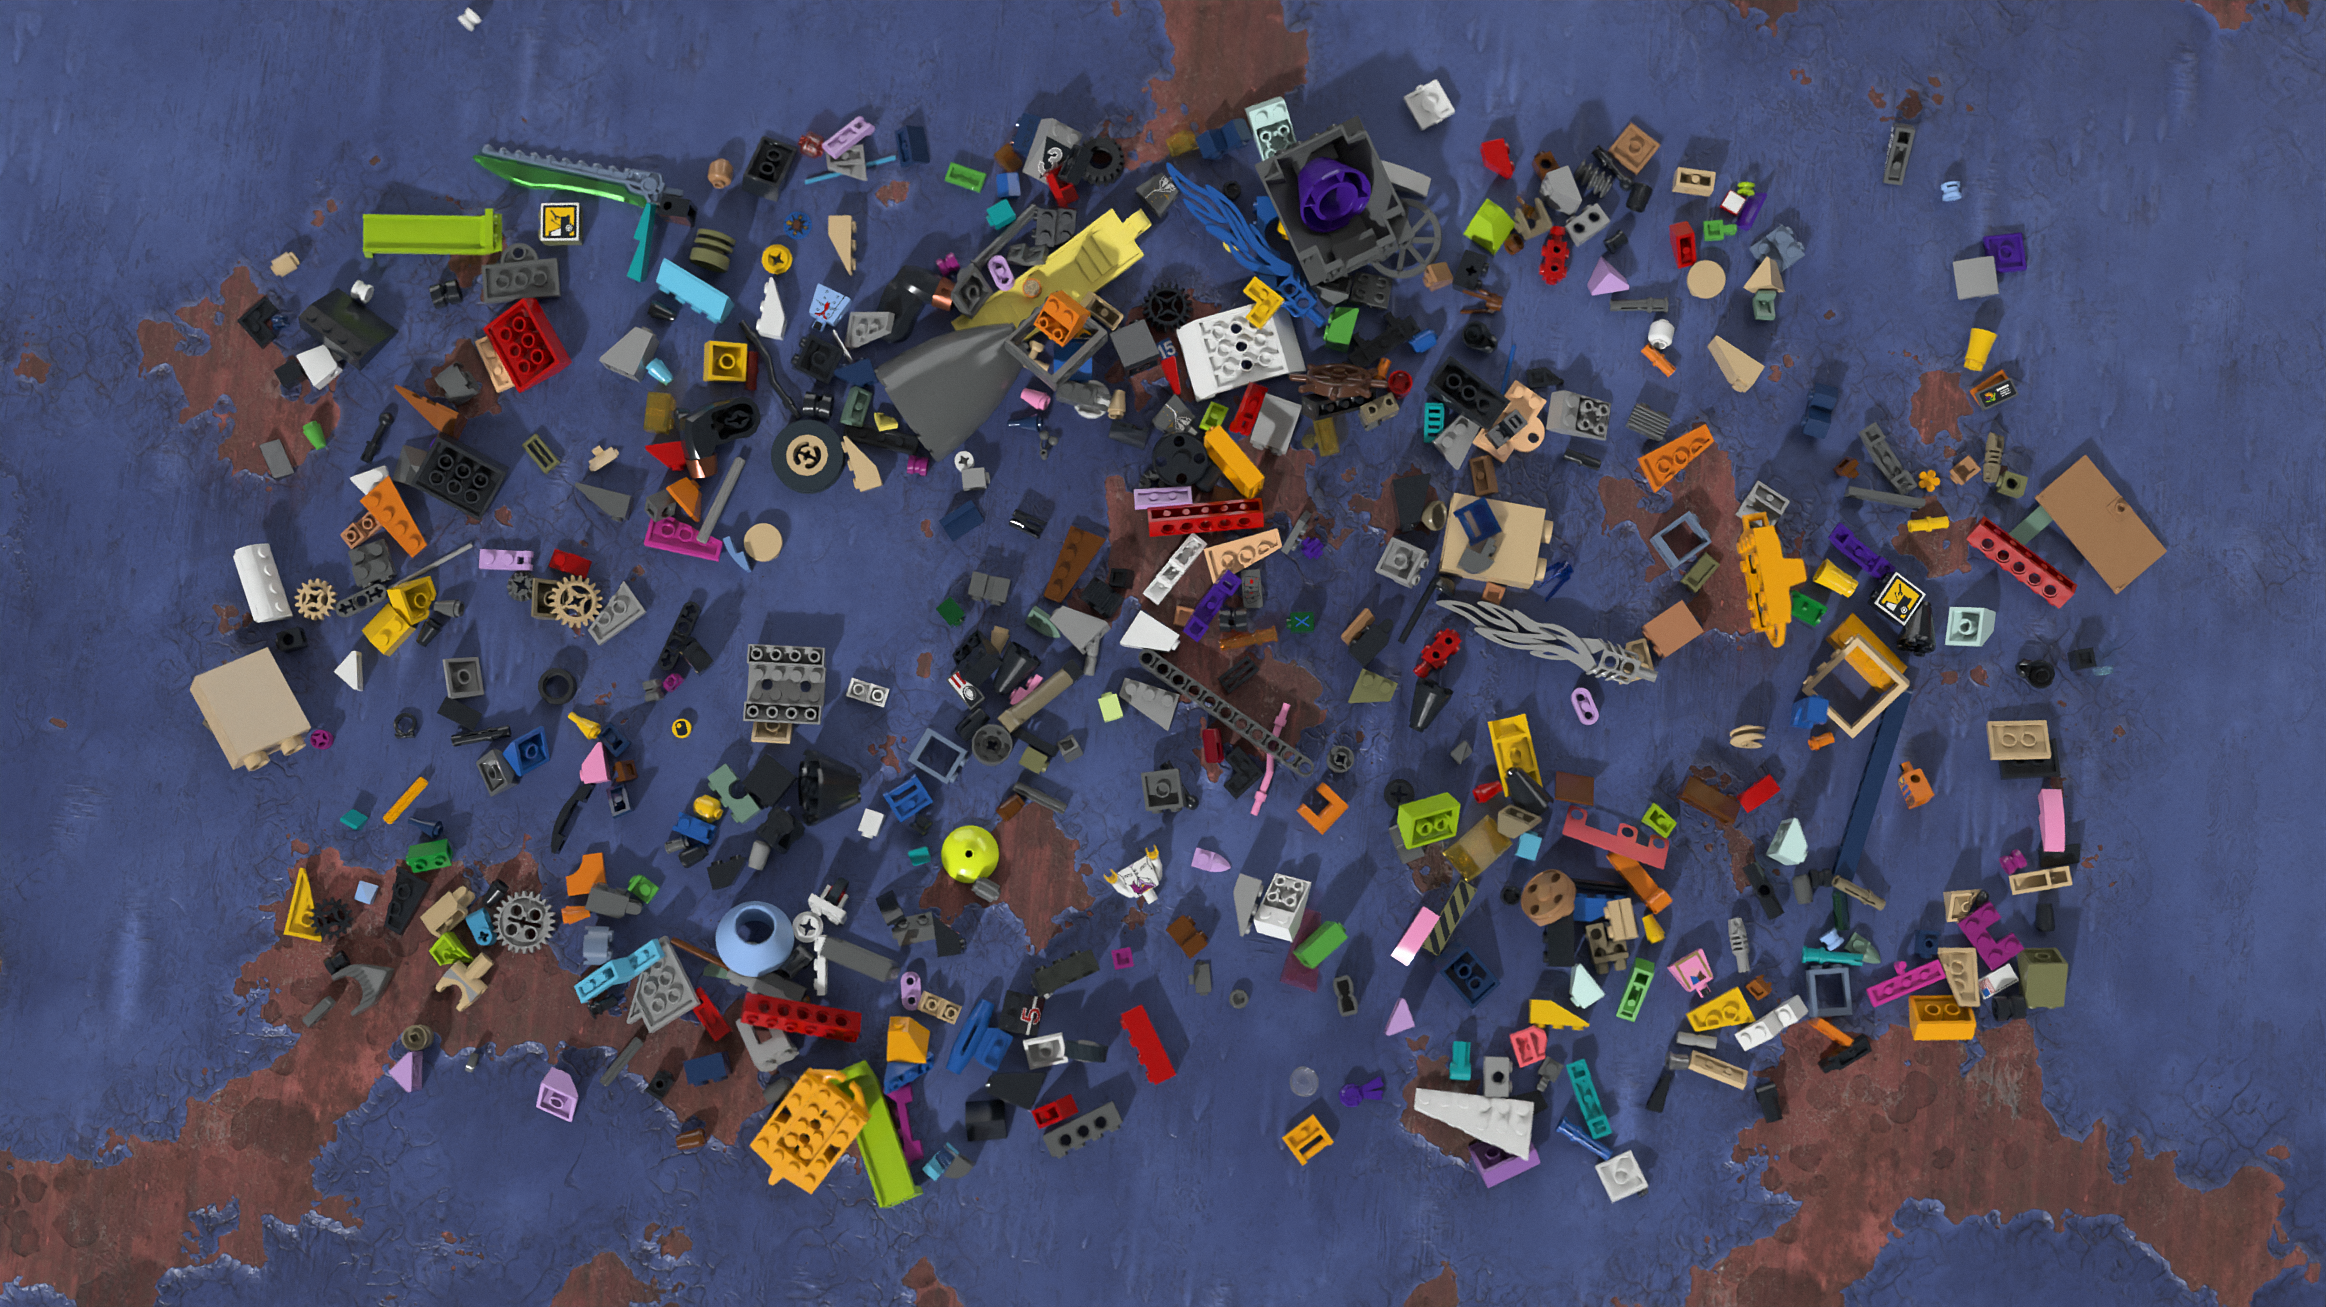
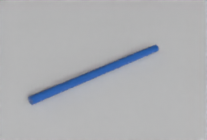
M1515 345L1511 347L1500 390L1503 396L1517 347Z

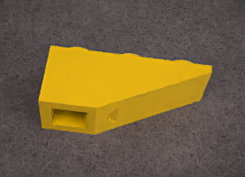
M1529 999L1528 1023H1533V1026L1545 1028V1024H1552L1554 1029H1564V1025L1572 1026V1030H1584V1027H1589V1023L1552 1001Z

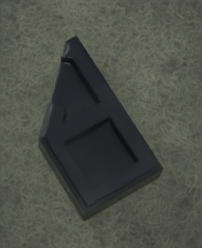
M1546 367L1526 370L1529 389L1564 384L1563 379L1557 377Z

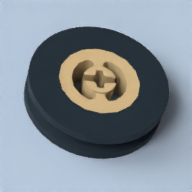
M800 420L789 424L777 435L771 449V463L778 478L788 488L798 493L815 494L830 488L839 479L845 465V453L841 440L829 426L815 420ZM801 447H803L800 450L803 454L807 456L811 454V456L814 459L818 460V456L815 451L816 449H820L821 459L819 463L816 465L814 460L810 458L806 460L803 455L798 454L801 464L797 465L795 460L796 453Z

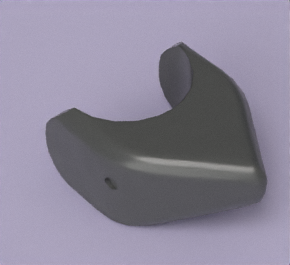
M353 964L338 971L331 977L333 981L350 976L361 984L363 997L360 1004L350 1012L352 1017L378 1004L386 992L395 969L372 964Z

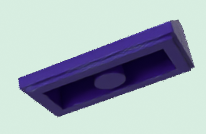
M1754 193V195L1749 196L1735 223L1738 228L1747 232L1752 227L1767 197L1766 193Z

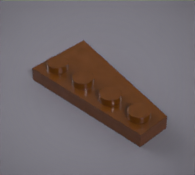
M1070 526L1043 597L1062 604L1079 577L1084 573L1089 563L1106 542V539Z

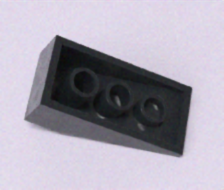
M1451 355L1424 388V391L1436 400L1444 403L1445 406L1486 431L1491 428L1511 402Z

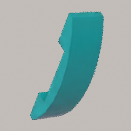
M1585 1059L1566 1065L1574 1093L1593 1139L1612 1133L1590 1078L1591 1075Z

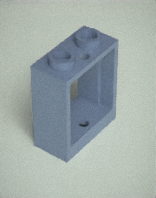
M1690 511L1649 540L1671 571L1712 542L1710 540V533L1706 529H1702L1699 525L1698 517L1694 513L1691 514ZM1683 521H1686L1702 544L1678 560L1662 536Z
M927 728L908 761L949 785L950 782L954 783L959 775L957 771L960 766L964 767L969 759L967 754L969 752ZM933 737L960 752L946 777L919 762Z
M1831 964L1828 969H1823L1822 965L1811 966V970H1805L1809 1017L1853 1015L1848 968L1842 967V964ZM1841 973L1844 1007L1818 1008L1815 975Z

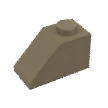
M1509 804L1498 812V832L1514 839L1540 823L1542 818Z

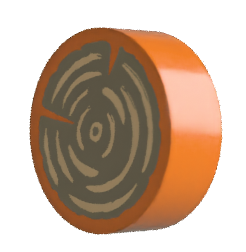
M1031 278L1023 283L1022 290L1027 297L1036 298L1041 294L1042 286L1038 280Z

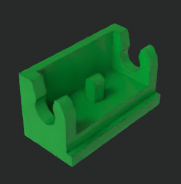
M1796 590L1790 591L1793 596L1791 615L1814 627L1819 624L1822 615L1826 613L1828 607Z

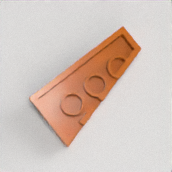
M1703 424L1637 458L1653 492L1656 493L1666 482L1671 480L1692 459L1712 444L1714 439L1707 425Z
M389 475L360 500L412 558L428 545Z

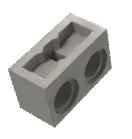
M1597 203L1593 206L1589 204L1581 211V215L1578 217L1574 215L1566 221L1565 232L1577 247L1610 223L1609 218ZM1589 215L1597 216L1598 221H1591ZM1574 226H1581L1583 232H1576Z

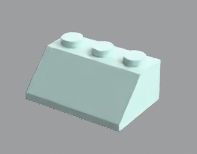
M1792 818L1781 821L1766 856L1784 865H1794L1804 861L1807 855V851H1805L1807 844L1797 819Z

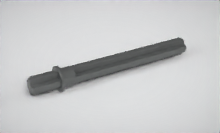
M1031 204L974 260L971 259V263L966 268L970 265H975L981 272V268L1033 218L1034 210H1038V207L1035 204Z

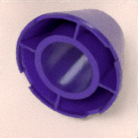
M1318 157L1311 160L1301 169L1298 176L1301 218L1311 230L1317 232H1330L1348 225V220L1356 214L1359 216L1370 198L1371 185L1367 177L1361 171L1329 157Z

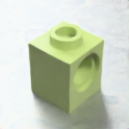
M1112 692L1102 694L1098 701L1105 723L1122 718L1123 714L1117 694H1112Z

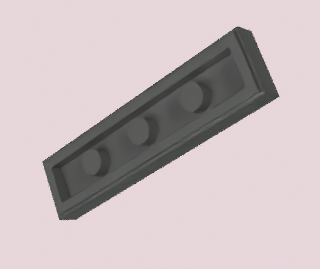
M1851 486L1845 489L1844 494L1845 497L1914 509L1922 508L1925 506L1926 499Z

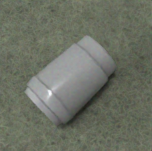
M759 840L753 843L749 857V867L763 871L771 851L769 843Z

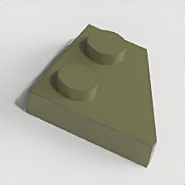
M1362 668L1348 703L1390 702L1398 683Z

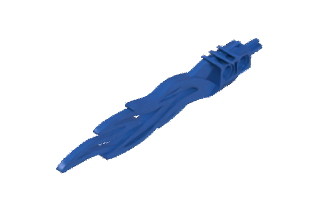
M1167 162L1168 172L1180 191L1198 202L1209 212L1207 213L1187 199H1183L1188 210L1205 225L1206 231L1226 243L1233 257L1242 266L1256 273L1264 284L1285 300L1280 307L1286 308L1296 318L1301 316L1304 319L1308 316L1319 328L1323 326L1327 319L1316 309L1318 295L1307 285V279L1304 277L1303 280L1300 272L1296 273L1292 264L1284 262L1271 253L1261 233L1251 223L1248 227L1238 208L1226 196L1208 184L1205 185L1206 189L1197 186ZM1177 178H1179L1191 189L1211 199L1213 203L1219 208L1224 217L1219 215L1213 209V207H1211L1202 198L1198 197L1193 193H1190L1187 189H1185L1180 184ZM1228 207L1231 208V210L1236 214L1238 219L1235 217V215L1230 211ZM1198 213H1200V214H1202V215L1208 217L1209 219H1211V220H1213V221H1215V222H1217V223H1219V224H1229V226H1230V228L1232 229L1234 235H1233L1231 232H1229L1228 230H1226L1225 228H1222V227H1220V226H1218V225H1216V224H1213L1212 222L1206 220L1205 218H1203L1202 216H1200ZM1256 236H1258L1262 245L1256 240ZM1244 240L1257 253V255L1270 266L1262 264L1256 259H1254L1249 254L1248 248ZM1235 248L1242 252L1249 261L1243 258ZM1276 278H1287L1277 287ZM1292 286L1296 290L1293 294H1288L1285 292L1286 288ZM1301 300L1309 302L1308 306L1304 308L1300 307L1298 303Z

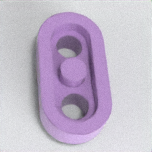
M1002 256L992 257L988 263V268L995 284L1002 291L1010 290L1015 284V278L1007 261Z
M1585 688L1575 689L1571 694V702L1579 720L1585 725L1595 723L1598 720L1599 713L1590 692ZM1579 694L1583 696V701L1577 700ZM1586 712L1591 714L1590 719L1585 718Z
M913 971L906 972L901 978L902 1003L908 1010H916L922 996L920 976ZM910 977L914 979L912 985L907 983V979ZM910 997L915 998L913 1005L908 1002Z

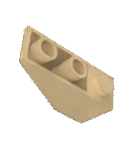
M828 216V235L849 275L853 276V270H856V259H853V251H856V240H853V233L857 231L856 222H853L852 216Z
M844 436V441L841 444L844 453L848 452L850 458L847 460L850 471L854 470L856 478H853L855 488L859 489L860 492L883 486L878 467L847 436Z

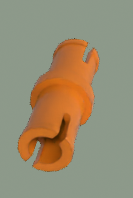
M1650 343L1640 351L1653 362L1652 365L1654 367L1657 366L1667 377L1677 369L1664 358L1665 355L1663 353L1660 354Z

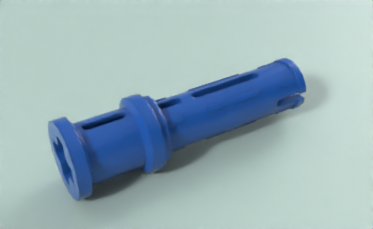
M1564 1116L1556 1126L1555 1131L1562 1132L1569 1137V1140L1579 1142L1606 1161L1612 1155V1149H1609L1583 1132L1581 1126L1574 1125L1567 1120V1117Z

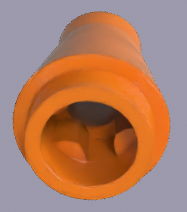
M566 906V908L561 909L564 924L569 923L570 925L591 917L590 911L586 910L585 906Z

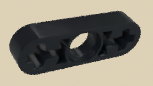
M1017 728L1010 734L1052 757H1056L1059 748L1021 728Z

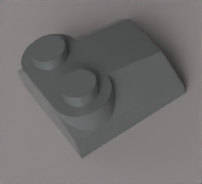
M970 265L968 268H962L957 276L958 282L951 292V299L962 314L969 319H973L992 295L993 291L977 267Z

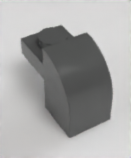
M1489 537L1480 554L1466 547L1456 567L1470 574H1481L1487 571L1494 563L1488 556H1493L1497 548L1494 546L1496 540Z

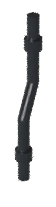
M745 320L741 321L739 326L747 335L746 339L755 346L765 361L770 385L783 401L782 404L785 409H789L794 418L799 420L802 418V414L794 405L795 402L792 397H789L778 383L770 354L760 342L757 333L752 331Z

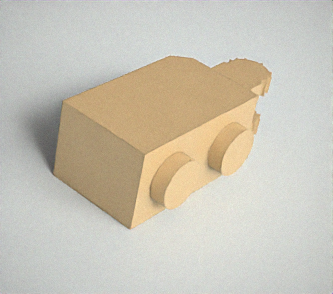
M464 886L453 893L449 891L420 918L429 932L440 938L445 932H450L467 916L468 910L466 907L474 900L475 893L468 891V888Z

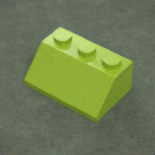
M1446 792L1400 805L1397 822L1405 847L1409 850L1456 836L1461 804Z

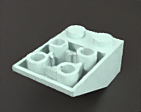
M1282 97L1245 108L1262 161L1274 156L1278 150L1291 148L1292 144L1296 142L1285 100Z

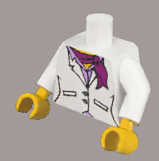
M1153 845V852H1149L1147 848L1145 849L1147 856L1118 873L1110 869L1112 876L1107 877L1104 874V878L1111 883L1117 892L1129 898H1138L1143 895L1148 904L1159 899L1153 890L1162 879V863L1156 845Z

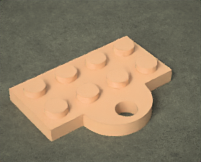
M1517 380L1514 381L1505 394V397L1511 402L1488 431L1482 428L1472 442L1502 464L1505 463L1514 449L1520 452H1530L1536 449L1542 443L1545 435L1544 426L1536 416L1547 401ZM1517 409L1529 424L1496 450L1485 437V434ZM1530 433L1538 436L1536 443H1531L1528 440Z

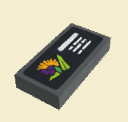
M2009 378L1974 395L1982 411H1985L2019 394L2012 379Z

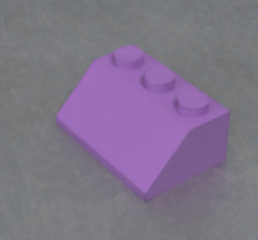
M1531 1140L1528 1161L1485 1141L1477 1142L1468 1147L1487 1188L1541 1163Z

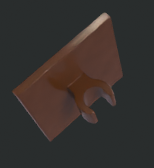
M1556 771L1555 799L1593 806L1594 778Z

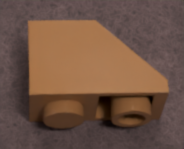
M1442 262L1428 265L1422 280L1425 287H1429L1432 292L1451 284L1453 276L1447 263Z

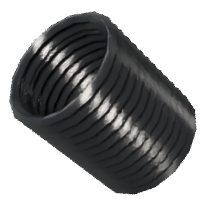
M1635 182L1625 205L1632 211L1643 213L1653 189L1647 184Z

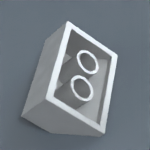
M1564 166L1546 174L1538 191L1540 199L1545 201L1548 207L1569 216L1575 215L1582 202V198L1569 166Z

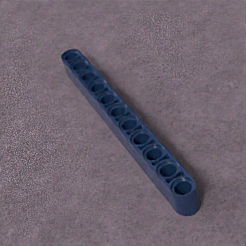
M1907 687L1882 711L1831 871L1832 880L1836 875H1839L1850 882L1853 881L1913 688Z

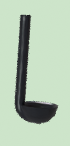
M1437 576L1429 582L1398 642L1405 644L1435 589L1446 595L1455 596L1456 588L1452 579L1447 576Z

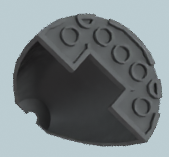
M1013 323L982 325L940 335L896 355L874 369L878 380L886 387V393L910 428L919 434L917 436L928 451H931L930 454L937 462L943 460L963 444L992 415L1017 379L1023 364L1005 349L1004 343L1008 333L1014 332L1017 329ZM1023 339L1017 347L1029 356L1027 351L1029 346Z

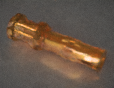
M1275 625L1268 629H1256L1253 633L1219 639L1221 651L1252 644L1261 646L1266 642H1278Z

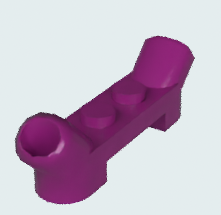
M908 1082L898 1090L887 1094V1096L897 1102L898 1108H895L896 1119H900L901 1127L898 1128L899 1137L904 1140L902 1150L907 1165L910 1168L915 1160L924 1159L922 1140L913 1139L907 1102L914 1101L911 1082Z

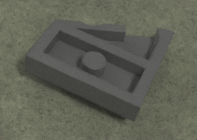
M1305 511L1299 518L1281 549L1283 553L1288 554L1290 550L1295 551L1300 542L1297 540L1300 534L1304 535L1309 527L1307 522L1312 516L1310 512Z

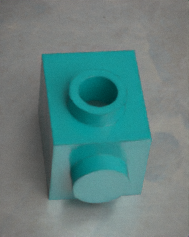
M1007 199L986 209L988 214L986 219L991 227L994 225L996 230L1016 220V215Z

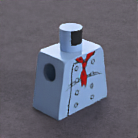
M818 283L809 310L810 315L816 318L812 328L822 333L826 324L836 327L851 307V299Z

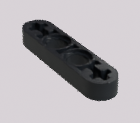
M688 601L684 604L659 656L658 665L665 671L673 670L681 656L678 650L671 649V642L675 639L679 640L680 644L690 637L700 616L701 607L696 602ZM695 605L694 609L696 610V613H691L689 617L690 619H693L692 622H690L687 619H684V615L686 617H688L689 611L687 610V608ZM682 622H686L689 625V629L685 633L680 632L678 628ZM667 650L675 653L676 657L673 655L670 657L672 664L664 667L665 663H663V660L668 659L670 655L666 653Z

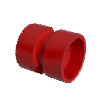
M1403 370L1393 372L1388 378L1387 393L1392 392L1397 400L1405 398L1412 388L1413 381L1410 374Z

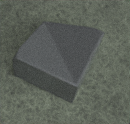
M1462 741L1449 755L1460 765L1472 753V750L1466 741Z

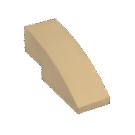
M2069 865L2009 876L2012 895L2073 885Z

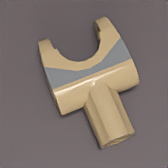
M482 952L468 967L458 960L443 975L436 986V990L442 992L452 984L459 986L462 990V998L456 1009L461 1012L474 1003L488 988L480 978L493 966L494 962Z

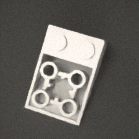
M1276 873L1253 919L1257 932L1293 942L1301 924L1311 882Z

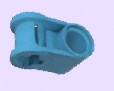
M484 907L465 917L478 944L491 946L496 943L498 936L494 932L495 929L490 915ZM486 934H489V936L487 937V940H484V937H486Z

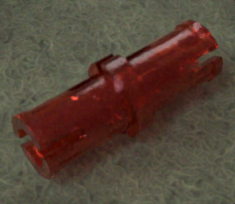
M747 351L745 390H757L759 352Z

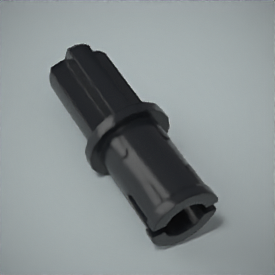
M1569 448L1565 450L1563 460L1576 463L1578 467L1584 466L1595 471L1600 469L1601 460L1587 456L1585 452L1582 454Z

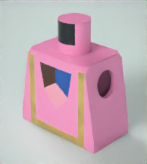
M1702 948L1696 949L1667 966L1668 970L1687 992L1696 989L1701 998L1711 993L1706 982L1713 979V975Z

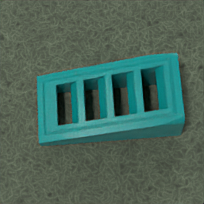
M1425 403L1423 443H1431L1436 437L1428 436V433L1440 434L1443 431L1444 403ZM1429 410H1439V413H1429ZM1429 418H1439V421H1429ZM1428 425L1439 426V429H1429Z

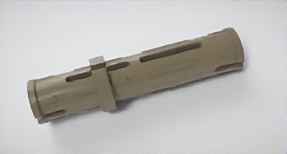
M1836 875L1832 880L1833 887L1859 899L1865 905L1869 904L1877 910H1882L1886 905L1885 899L1873 894L1871 890H1865L1839 875Z

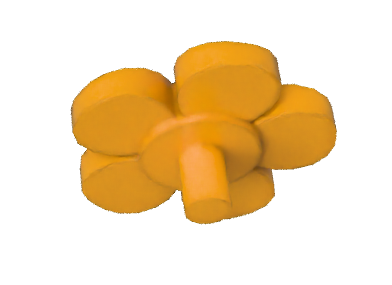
M1929 470L1927 473L1921 472L1919 474L1921 481L1918 482V486L1921 489L1926 487L1928 492H1932L1935 489L1934 486L1940 484V479L1935 477L1936 472L1933 470Z

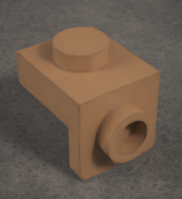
M1968 455L1950 469L1951 475L1949 476L1954 483H1960L1962 486L1978 473L1981 467Z

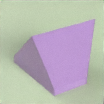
M1600 256L1587 284L1591 295L1629 290L1626 279Z

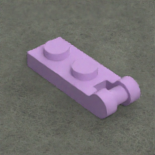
M858 116L822 144L823 150L837 159L866 135H871L874 132V126L866 123L863 117Z
M480 549L479 568L533 571L531 558L534 557V552ZM519 558H524L523 564H519Z

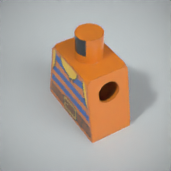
M1910 761L1900 764L1899 767L1903 775L1898 779V783L1908 808L1912 809L1927 803L1934 796V793L1922 769L1914 770Z

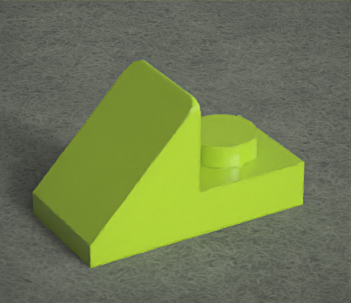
M1211 401L1199 428L1207 432L1212 426H1221L1229 408Z
M1655 803L1651 805L1641 820L1642 823L1652 827L1664 838L1669 836L1677 824L1675 820Z

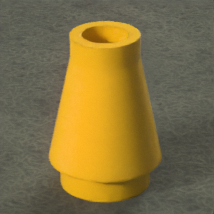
M1653 914L1642 918L1647 941L1655 944L1665 939V932L1655 920Z

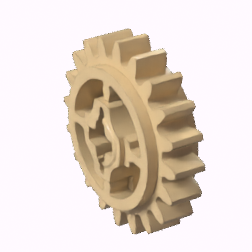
M571 575L570 581L564 577L562 578L563 584L556 582L558 589H551L555 595L548 596L549 599L554 601L548 604V606L555 608L550 613L558 614L555 620L562 618L561 625L569 622V628H572L574 623L577 628H580L581 622L587 626V619L592 622L595 621L592 615H599L600 613L596 608H602V605L597 603V601L602 600V597L596 596L600 590H593L596 584L588 585L589 578L582 582L581 575L578 576L577 581ZM572 586L580 587L587 593L579 594ZM566 590L567 600L560 604L561 595ZM573 597L574 599L583 598L582 600H580V602L577 603V605L574 604L568 606V604L571 603V601H573ZM590 599V608L585 614L584 603ZM568 609L573 610L577 613L578 617L569 616L564 611Z

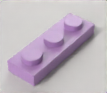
M1191 486L1134 489L1135 510L1147 509L1149 507L1192 504Z

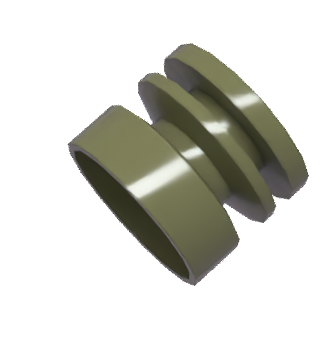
M698 229L697 236L700 238H695L694 242L701 246V248H692L689 261L696 266L710 271L727 273L731 260L724 256V254H733V249L730 247H735L736 240L716 230Z

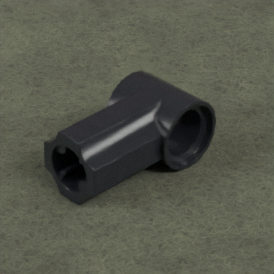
M800 944L779 967L780 976L784 980H792L802 969H806L811 964L815 956Z
M1772 1081L1754 1086V1093L1758 1103L1761 1105L1766 1123L1783 1119L1777 1099L1779 1095L1775 1083Z

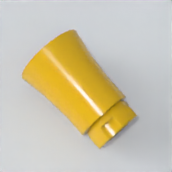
M1971 328L1964 362L1965 368L1973 371L1983 370L1992 345L1997 338L1995 333Z
M1825 559L1813 577V582L1826 586L1846 597L1851 596L1858 586V581L1835 566L1829 559Z

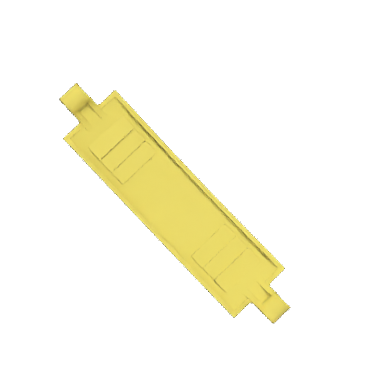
M1113 209L1109 210L1049 255L1046 264L1035 265L1015 279V284L1010 290H999L990 296L973 319H969L962 314L951 322L956 330L1000 323H1013L1018 328L1022 320L1030 317L1032 311L1036 307H1040L1047 296L1057 290L1064 291L1080 304L1088 291L1096 293L1144 256L1135 239L1146 231L1152 223L1142 209L1132 214L1124 223L1120 221ZM1033 278L1040 282L1042 292L1038 297L1029 298L1023 293L1022 286L1027 279ZM1036 327L1024 340L1028 341L1040 333L1041 330Z

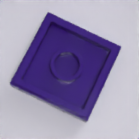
M2022 232L1983 237L1985 257L1994 256L1997 274L2027 270Z

